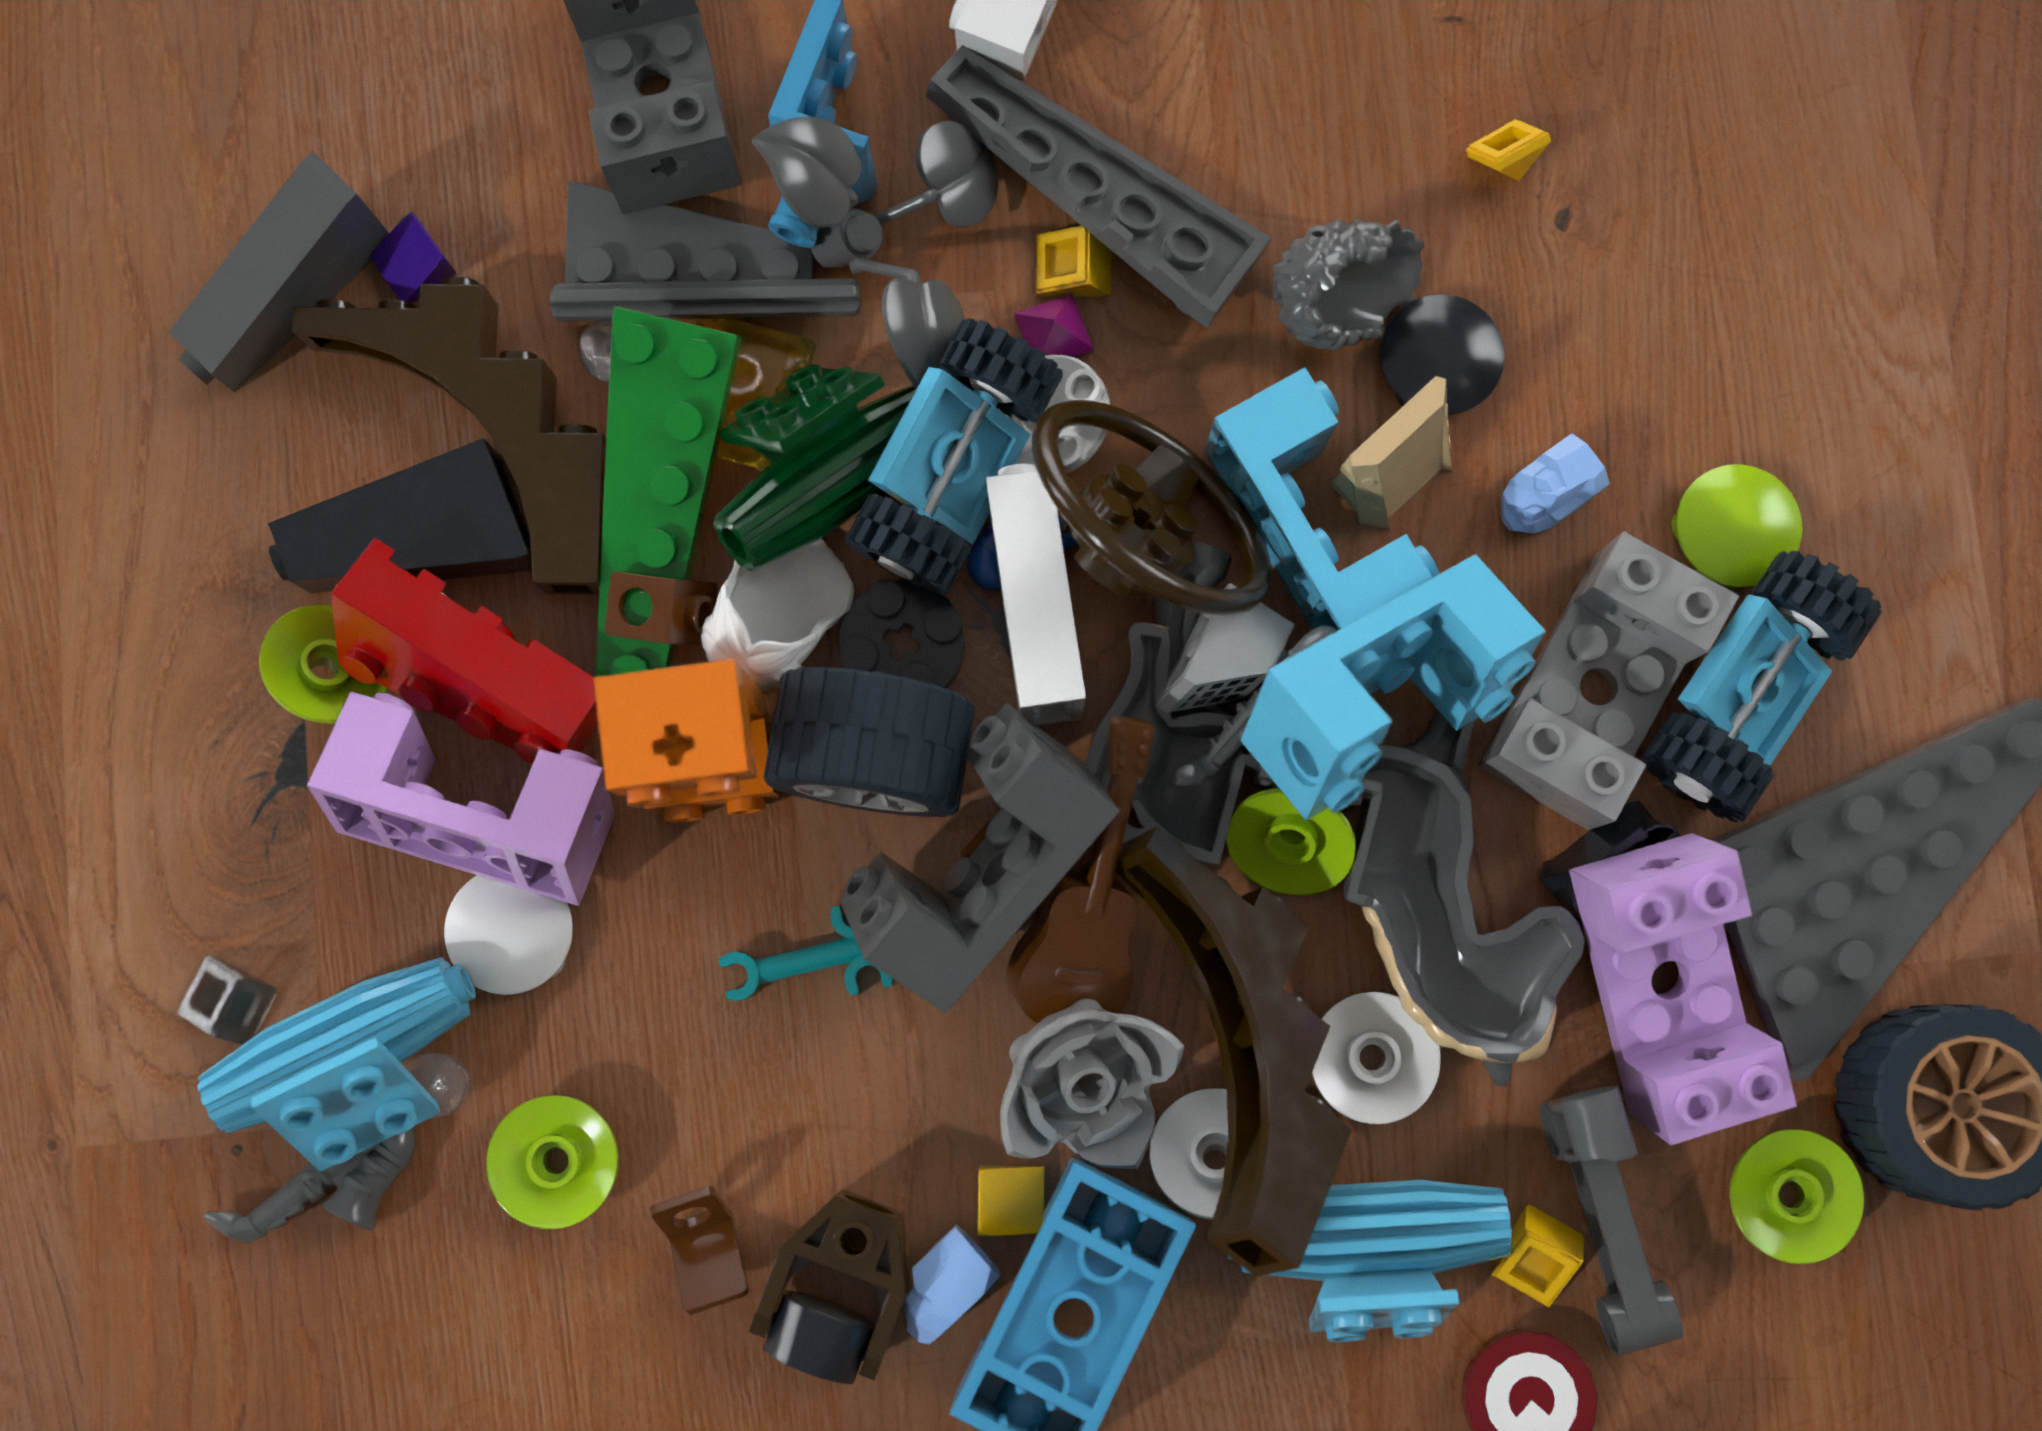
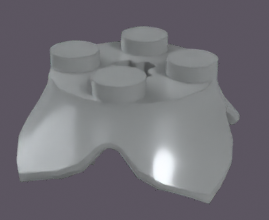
M1093 999L1079 1000L1069 1008L1046 1016L1028 1033L1015 1039L1009 1050V1056L1013 1063L1012 1075L1006 1087L1000 1110L1001 1138L1006 1153L1014 1157L1032 1159L1048 1154L1056 1143L1061 1142L1066 1144L1081 1160L1093 1165L1107 1168L1138 1169L1154 1133L1155 1112L1149 1094L1150 1087L1155 1083L1166 1082L1175 1073L1183 1055L1184 1045L1173 1033L1155 1022L1134 1015L1118 1014L1104 1010Z

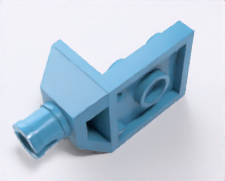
M814 0L768 114L770 127L779 122L797 117H816L832 123L835 122L836 109L832 108L839 88L847 90L850 86L858 60V55L852 52L851 39L853 28L847 24L843 0ZM840 127L853 142L861 161V174L857 182L851 187L858 196L857 205L874 197L878 187L870 141L867 136ZM781 196L776 212L771 216L768 224L770 232L775 236L796 246L812 248L818 237L816 234L819 228L802 221L787 205L783 196Z

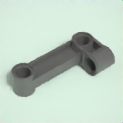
M1601 1086L1540 1103L1539 1117L1546 1142L1553 1156L1558 1161L1569 1162L1608 1295L1596 1298V1310L1602 1332L1612 1353L1617 1357L1682 1339V1321L1671 1291L1664 1281H1652L1617 1162L1638 1154L1618 1086Z

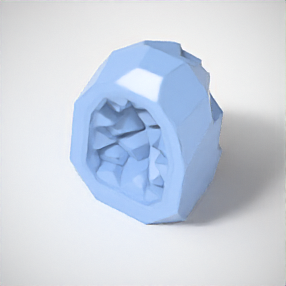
M1570 434L1511 478L1500 500L1501 521L1510 531L1533 534L1554 527L1610 484L1605 466L1587 443Z
M957 1224L912 1267L914 1286L903 1302L908 1321L907 1332L918 1342L931 1344L975 1304L1001 1277V1272L996 1264L969 1234Z

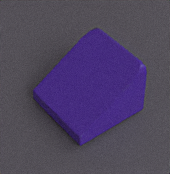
M413 212L401 219L370 256L400 301L411 304L420 299V284H441L442 279L453 277L457 274Z

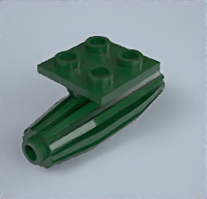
M812 364L790 374L785 379L787 387L771 398L767 396L756 398L736 410L734 415L737 420L718 431L723 442L750 447L771 462L713 519L715 521L714 528L719 535L720 542L723 543L728 554L736 560L738 565L745 567L748 571H752L819 541L857 515L869 494H877L881 497L887 494L868 481L916 391L913 384L857 408L858 403L885 386L880 374L852 371L850 367L840 369L820 368L818 364Z

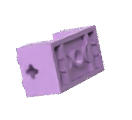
M350 692L307 784L337 833L576 906L580 905L616 815L610 792L606 790L603 767H599L598 763L590 756L578 751L565 749L560 754H556L539 748L511 818L508 820L503 811L492 805L479 801H470L467 807L443 800L444 796L440 792L426 785L436 758L412 707L407 702L386 693H376L371 698Z
M1690 833L1569 869L1629 1115L1671 1146L1796 1107L1797 1104L1782 1043L1746 1023L1723 926L1725 923L1752 915L1737 850ZM1675 961L1679 970L1675 986L1665 993H1655L1652 987V975L1655 969L1664 962Z

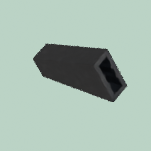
M484 438L268 523L275 544L269 546V555L277 573L284 581L289 580L309 593L333 591L374 538L394 549L395 553L390 561L416 578L423 569L441 580L532 571L530 533L501 458Z

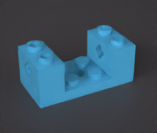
M1072 1155L1043 1212V1223L987 1336L983 1334L956 1388L950 1415L981 1431H1097L1196 1228V1224L1190 1216ZM1070 1298L1085 1301L1091 1307L1094 1314L1091 1327L1079 1336H1067L1061 1333L1053 1321V1315L1057 1306Z

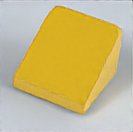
M1083 226L1036 235L1037 295L1042 297H1063L1071 293L1074 297L1110 295L1111 250Z
M979 1166L978 1236L1037 1234L1043 1223L1044 1166Z
M1528 1204L1512 1229L1510 1255L1496 1260L1492 1267L1491 1275L1543 1305L1550 1307L1584 1262V1237L1577 1230Z

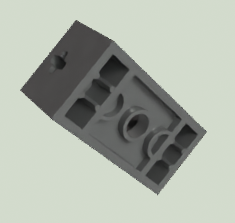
M563 0L581 42L596 109L588 110L600 165L622 214L741 186L742 181L697 0ZM661 76L671 81L665 92L649 96L639 92L641 85L649 78Z
M1005 703L996 715L985 718L977 726L972 734L970 746L966 750V756L996 803L1003 808L989 823L985 839L969 858H961L950 868L945 877L944 885L937 891L880 851L868 866H862L852 874L845 885L843 896L839 900L864 959L944 1013H947L1120 811L1078 756L1008 703Z

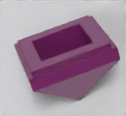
M1072 293L1014 314L1022 338L1028 341L1027 345L1031 348H1039L1046 355H1066L1078 358L1094 351Z

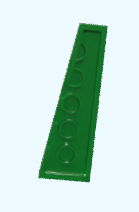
M616 306L613 309L595 678L671 667L675 644L630 639L606 634L605 621L610 577L613 572H625L690 580L720 442L718 431L723 428L742 337L736 334ZM636 588L629 592L624 601L625 616L633 625L639 626L644 624L652 613L651 597L642 588Z

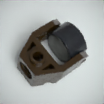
M842 1189L779 1248L749 1330L750 1333L763 1338L768 1334L763 1346V1350L767 1354L801 1372L836 1383L854 1384L859 1369V1375L875 1380L909 1289L903 1212ZM858 1228L862 1230L866 1235L867 1244L862 1247L850 1244L846 1236L847 1229ZM817 1262L873 1284L877 1292L879 1306L876 1328L872 1321L846 1307L813 1295L786 1290L789 1280L806 1264Z

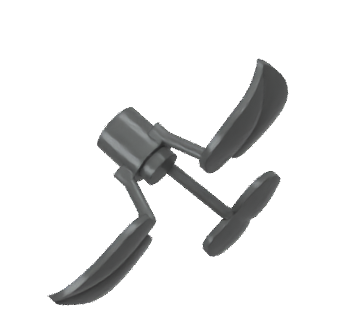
M797 117L779 122L763 130L752 139V143L767 162L776 185L787 205L802 221L819 228L816 234L818 237L814 247L811 248L818 263L830 270H836L849 265L850 271L853 274L865 271L898 278L889 282L884 288L881 301L882 318L894 352L906 375L917 390L928 367L938 368V364L959 324L963 319L966 320L963 309L953 291L942 281L929 280L921 283L920 275L914 269L871 261L868 258H871L877 252L882 242V225L921 208L934 200H937L944 220L952 227L965 228L985 219L994 206L998 191V173L990 150L974 137L969 128L958 122L941 121L928 127L918 139L916 164L921 178L930 189L877 215H872L860 209L851 210L858 202V196L851 187L857 182L861 174V161L853 142L840 127L822 118Z

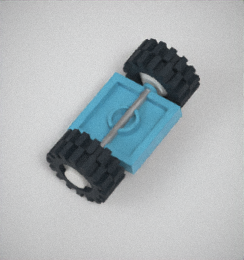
M973 318L963 319L943 354L938 368L928 367L868 481L903 503V505L900 506L894 500L887 497L882 498L877 494H869L844 540L848 543V546L858 551V554L866 559L873 560L874 564L893 572L894 575L901 579L905 578L912 584L920 588L924 587L930 592L939 593L943 596L948 595L971 551V547L968 544L973 545L990 513L986 477L998 476L999 469L1016 464L1031 435L1007 416L1013 417L1015 415L1021 421L1028 422L1030 420L1033 423L1037 422L1048 406L1063 377L1062 369L1057 368L1058 364L1053 359L1045 358L1046 353L1039 348L1028 346V341L1018 336L1016 339L1010 336L1008 330L999 326L994 329L988 322L982 320L977 322Z
M1785 551L1780 552L1774 558L1752 593L1746 596L1678 698L1694 715L1697 721L1690 714L1682 713L1679 715L1678 713H1672L1642 756L1641 761L1647 764L1646 766L1648 767L1646 770L1652 776L1660 778L1658 782L1663 786L1676 790V795L1683 800L1688 798L1693 801L1695 807L1703 811L1709 809L1714 816L1721 819L1726 817L1731 822L1745 821L1774 777L1771 774L1773 770L1770 765L1832 673V670L1813 649L1817 650L1818 654L1824 658L1830 659L1833 656L1837 660H1845L1846 657L1851 659L1882 613L1879 610L1881 604L1878 600L1872 599L1874 594L1868 587H1858L1857 583L1859 580L1851 574L1846 576L1837 572L1840 567L1830 562L1827 566L1821 564L1816 556L1808 554L1804 558L1799 551H1790L1789 554Z

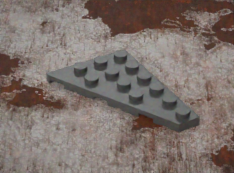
M2024 698L1710 839L1738 852L1752 915L1725 923L1767 1032L1770 1037L1781 1042L1783 1045L1791 1080L1800 1082L1812 1075L2042 784V702L2040 698Z

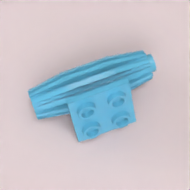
M442 957L359 982L269 1026L199 1075V1084L197 1085L198 1091L201 1094L202 1104L205 1106L210 1119L217 1124V1128L221 1131L225 1130V1133H232L267 1122L320 1172L334 1165L344 1163L354 1155L394 1135L405 1133L415 1125L440 1113L438 1102L401 1063L470 1015L469 1001L476 998L474 985L467 971L460 963L451 966Z
M1428 1180L1331 1185L1300 1267L1267 1275L1323 1281L1314 1309L1309 1317L1310 1332L1326 1331L1327 1341L1364 1340L1367 1338V1330L1393 1327V1336L1395 1338L1430 1336L1434 1334L1433 1327L1442 1325L1443 1321L1459 1304L1458 1291L1443 1290L1433 1274L1509 1256L1512 1247V1230L1510 1226V1213L1507 1206L1508 1202L1501 1188ZM1241 1266V1270L1243 1273H1250L1247 1269Z

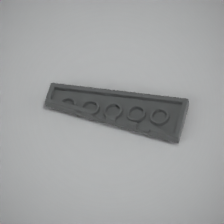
M963 45L930 79L926 94L929 100L953 120L969 128L976 139L1170 298L1181 312L1193 317L1206 328H1209L1262 257L1271 240L1270 236Z

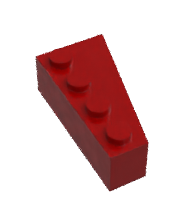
M374 538L331 592L339 665L360 682L366 684L377 683L400 694L409 705L424 712L433 710L456 721L464 731L478 739L486 740L491 738L514 749L523 760L531 765L534 763L539 748L556 754H560L565 749L581 752L599 725L594 685L595 677L535 639L528 641L525 646L514 640L510 629L502 622L503 619L482 605L477 612L471 613L442 593L447 584L446 582L425 569L421 571L417 578L390 561L395 550Z

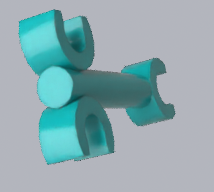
M841 906L831 908L830 919L836 932L845 938L757 959L749 954L740 952L727 953L718 959L720 967L740 964L748 972V980L743 987L726 992L727 999L734 1001L751 998L757 993L763 983L848 963L849 965L844 975L845 986L851 996L861 994L858 974L864 967L873 965L864 959L851 927L845 923ZM879 970L883 987H892L894 979Z

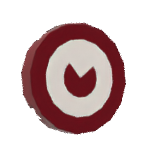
M1520 1328L1497 1334L1483 1345L1485 1347L1477 1353L1474 1360L1471 1359L1464 1372L1461 1402L1467 1424L1472 1431H1591L1595 1424L1598 1395L1591 1370L1575 1349L1547 1332Z

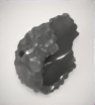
M1357 218L1351 224H1347L1341 219H1335L1325 226L1315 225L1310 227L1304 238L1294 239L1291 242L1290 248L1281 254L1282 260L1273 265L1275 280L1272 284L1274 287L1272 296L1277 305L1281 307L1278 318L1282 323H1285L1289 334L1302 341L1304 346H1313L1317 349L1326 348L1334 351L1342 348L1344 345L1355 346L1362 340L1380 339L1384 321L1390 312L1400 305H1405L1415 300L1412 291L1421 285L1419 272L1422 270L1423 264L1420 252L1423 250L1425 243L1421 239L1416 238L1412 230L1408 228L1401 229L1399 220H1394L1388 225H1382L1378 222L1365 223Z

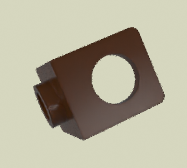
M613 572L610 577L605 632L610 636L665 644L702 645V627L705 619L712 614L716 605L717 584ZM636 588L644 589L652 600L651 616L644 624L639 626L630 623L624 613L625 598L629 592Z
M706 1186L659 1202L650 1207L653 1220L670 1241L682 1306L688 1314L692 1315L739 1299L748 1294L749 1287L733 1215L713 1186ZM689 1208H707L705 1212L692 1218H674L676 1214Z

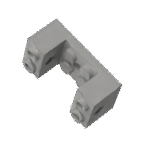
M1623 531L1596 553L1477 767L1587 830L1615 822L1647 765L1634 758L1638 748L1684 665L1710 651L1739 595ZM1586 672L1600 673L1609 681L1611 696L1605 705L1591 704L1582 696L1580 681Z

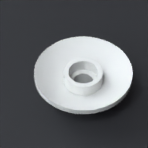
M1382 992L1355 994L1339 1001L1323 1015L1321 1019L1331 1027L1312 1071V1078L1319 1093L1332 1108L1355 1121L1368 1124H1387L1411 1115L1426 1102L1435 1088L1440 1073V1047L1432 1041L1424 1028L1405 1012L1398 996ZM1370 1044L1377 1046L1382 1053L1380 1065L1373 1070L1366 1069L1360 1062L1361 1050Z
M1211 1088L1198 1090L1176 1100L1159 1118L1150 1143L1151 1167L1155 1180L1162 1192L1181 1210L1205 1219H1213L1222 1190L1224 1167L1219 1170L1210 1169L1205 1165L1203 1158L1212 1150L1222 1151L1226 1155L1228 1144L1227 1089Z

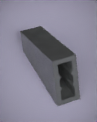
M313 151L300 163L169 331L186 349L178 357L179 360L206 385L214 378H217L233 392H236L295 335L292 332L293 307H316V302L319 300L333 299L372 262L370 256L389 235L386 228L357 193Z

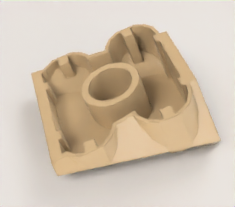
M1435 376L1359 446L1341 466V473L1333 480L1331 486L1356 511L1359 524L1390 529L1388 518L1441 469L1452 471L1450 435L1448 434L1446 379Z

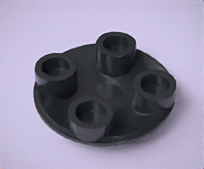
M1430 295L1408 303L1391 319L1381 341L1380 361L1382 371L1387 383L1395 393L1398 403L1402 407L1435 376L1446 379L1448 415L1468 411L1479 405L1492 393L1499 382L1504 367V345L1497 326L1479 306L1457 296Z

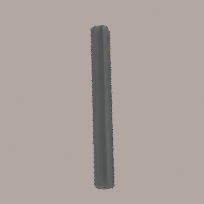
M854 278L577 283L555 285L550 295V305L553 318L560 322L612 321L614 306L667 319L856 316L859 314L861 290L858 280Z

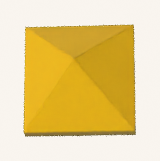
M1515 119L1470 144L1466 148V152L1469 158L1519 182L1550 144L1551 138L1548 132Z

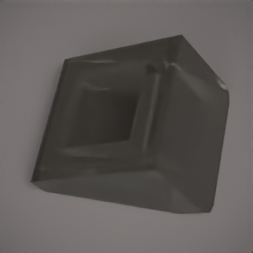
M207 955L177 1013L212 1037L243 1045L256 1035L277 994V989L264 980L214 956Z

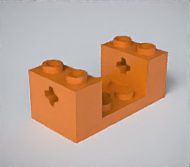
M735 659L594 678L606 790L619 797L627 796L629 806H644V810L654 815L663 814L665 824H675L702 819L701 809L727 806L728 815L762 812L766 810L765 800L781 798L780 791L768 786L763 778L772 731L769 699Z

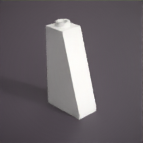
M1021 463L1009 465L999 469L998 476L986 477V485L1018 711L1037 726L1083 720L1086 694L1057 507L1044 488L1034 464Z

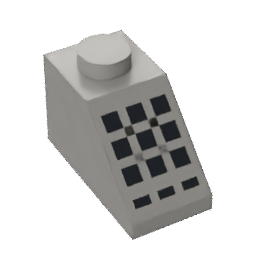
M1229 583L1224 589H1233L1236 586ZM1261 602L1255 608L1245 613L1232 616H1214L1201 613L1156 707L1169 713L1243 700L1262 681L1264 682L1270 668L1283 662L1289 656L1284 646L1294 624Z

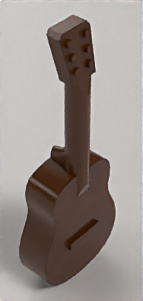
M1117 715L1110 719L1107 770L1112 775L1107 794L1120 811L1096 838L1091 860L1085 863L1082 871H1068L1039 904L1034 921L1016 944L1010 956L1006 979L1009 991L1026 1016L1036 1023L1042 1021L1046 1016L1071 1007L1075 1002L1082 999H1093L1104 1010L1120 1014L1131 996L1133 968L1129 954V938L1137 920L1138 905L1128 890L1119 881L1114 879V874L1138 778L1145 779L1156 731L1148 720Z

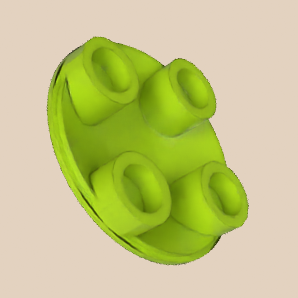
M1741 464L1720 466L1697 478L1682 496L1677 512L1674 514L1671 522L1672 533L1678 539L1681 550L1689 563L1703 576L1730 591L1756 586L1774 558L1783 551L1787 554L1790 551H1798L1802 538L1800 510L1788 488L1767 471Z

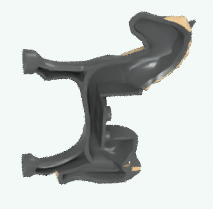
M1193 541L1194 558L1179 577L1198 585L1214 588L1226 579L1232 558L1227 552L1217 547ZM1159 597L1155 600V624L1135 623L1129 629L1128 640L1131 649L1130 672L1116 701L1097 727L1085 765L1104 790L1108 792L1112 775L1107 770L1110 719L1117 715L1148 720L1156 731L1145 779L1138 778L1131 808L1134 806L1138 821L1144 828H1133L1127 822L1122 844L1158 827L1165 834L1176 838L1184 846L1185 850L1198 861L1219 865L1243 773L1253 776L1251 785L1256 788L1268 790L1279 787L1244 744L1220 767L1217 773L1204 780L1201 784L1181 786L1174 785L1171 782L1172 775L1182 764L1189 760H1194L1202 752L1205 753L1210 747L1209 737L1222 733L1225 718H1234L1236 715L1222 704L1169 713L1156 707L1200 615L1198 612L1177 606ZM1436 708L1431 724L1420 740L1411 745L1398 747L1383 744L1377 745L1382 751V756L1366 772L1361 782L1365 786L1364 791L1353 803L1341 810L1351 811L1352 805H1361L1354 832L1356 854L1353 865L1344 880V897L1346 900L1362 906L1366 921L1372 925L1374 944L1383 960L1391 983L1399 995L1401 1006L1405 1012L1424 1028L1428 1036L1437 1045L1453 1048L1462 1055L1482 1061L1493 1082L1497 1086H1506L1509 1083L1513 1063L1532 1061L1547 1052L1557 1011L1555 998L1582 957L1585 939L1578 922L1569 911L1561 906L1538 907L1505 930L1478 934L1467 886L1474 836L1471 797L1463 777L1467 747L1476 719L1456 731Z

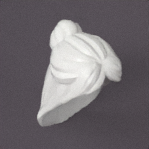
M822 539L752 571L741 567L735 560L731 574L720 588L714 610L705 619L702 627L701 640L708 661L715 662L735 659L761 691L779 688L781 676L790 669L800 668L801 663L813 651L825 632L849 611L854 597V585L844 567V563L839 561L838 557L834 555L833 551L826 546V542Z

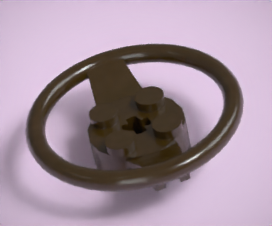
M1082 399L1068 400L1056 403L1040 415L1032 434V454L1038 475L1054 505L1062 514L1060 520L1061 534L1071 532L1081 547L1073 557L1097 582L1123 597H1126L1132 589H1136L1146 593L1148 602H1154L1160 597L1188 610L1214 616H1232L1245 613L1255 608L1264 599L1271 583V562L1261 532L1233 490L1192 450L1151 422L1124 409L1101 402ZM1078 425L1092 426L1123 436L1147 449L1151 454L1136 469L1125 464H1117L1111 473H1099L1091 478L1079 493L1062 462L1058 440L1062 430L1067 427ZM1194 487L1216 509L1233 533L1240 547L1245 562L1246 575L1244 582L1236 588H1209L1179 577L1194 558V544L1191 536L1197 531L1198 525L1194 517L1185 510Z

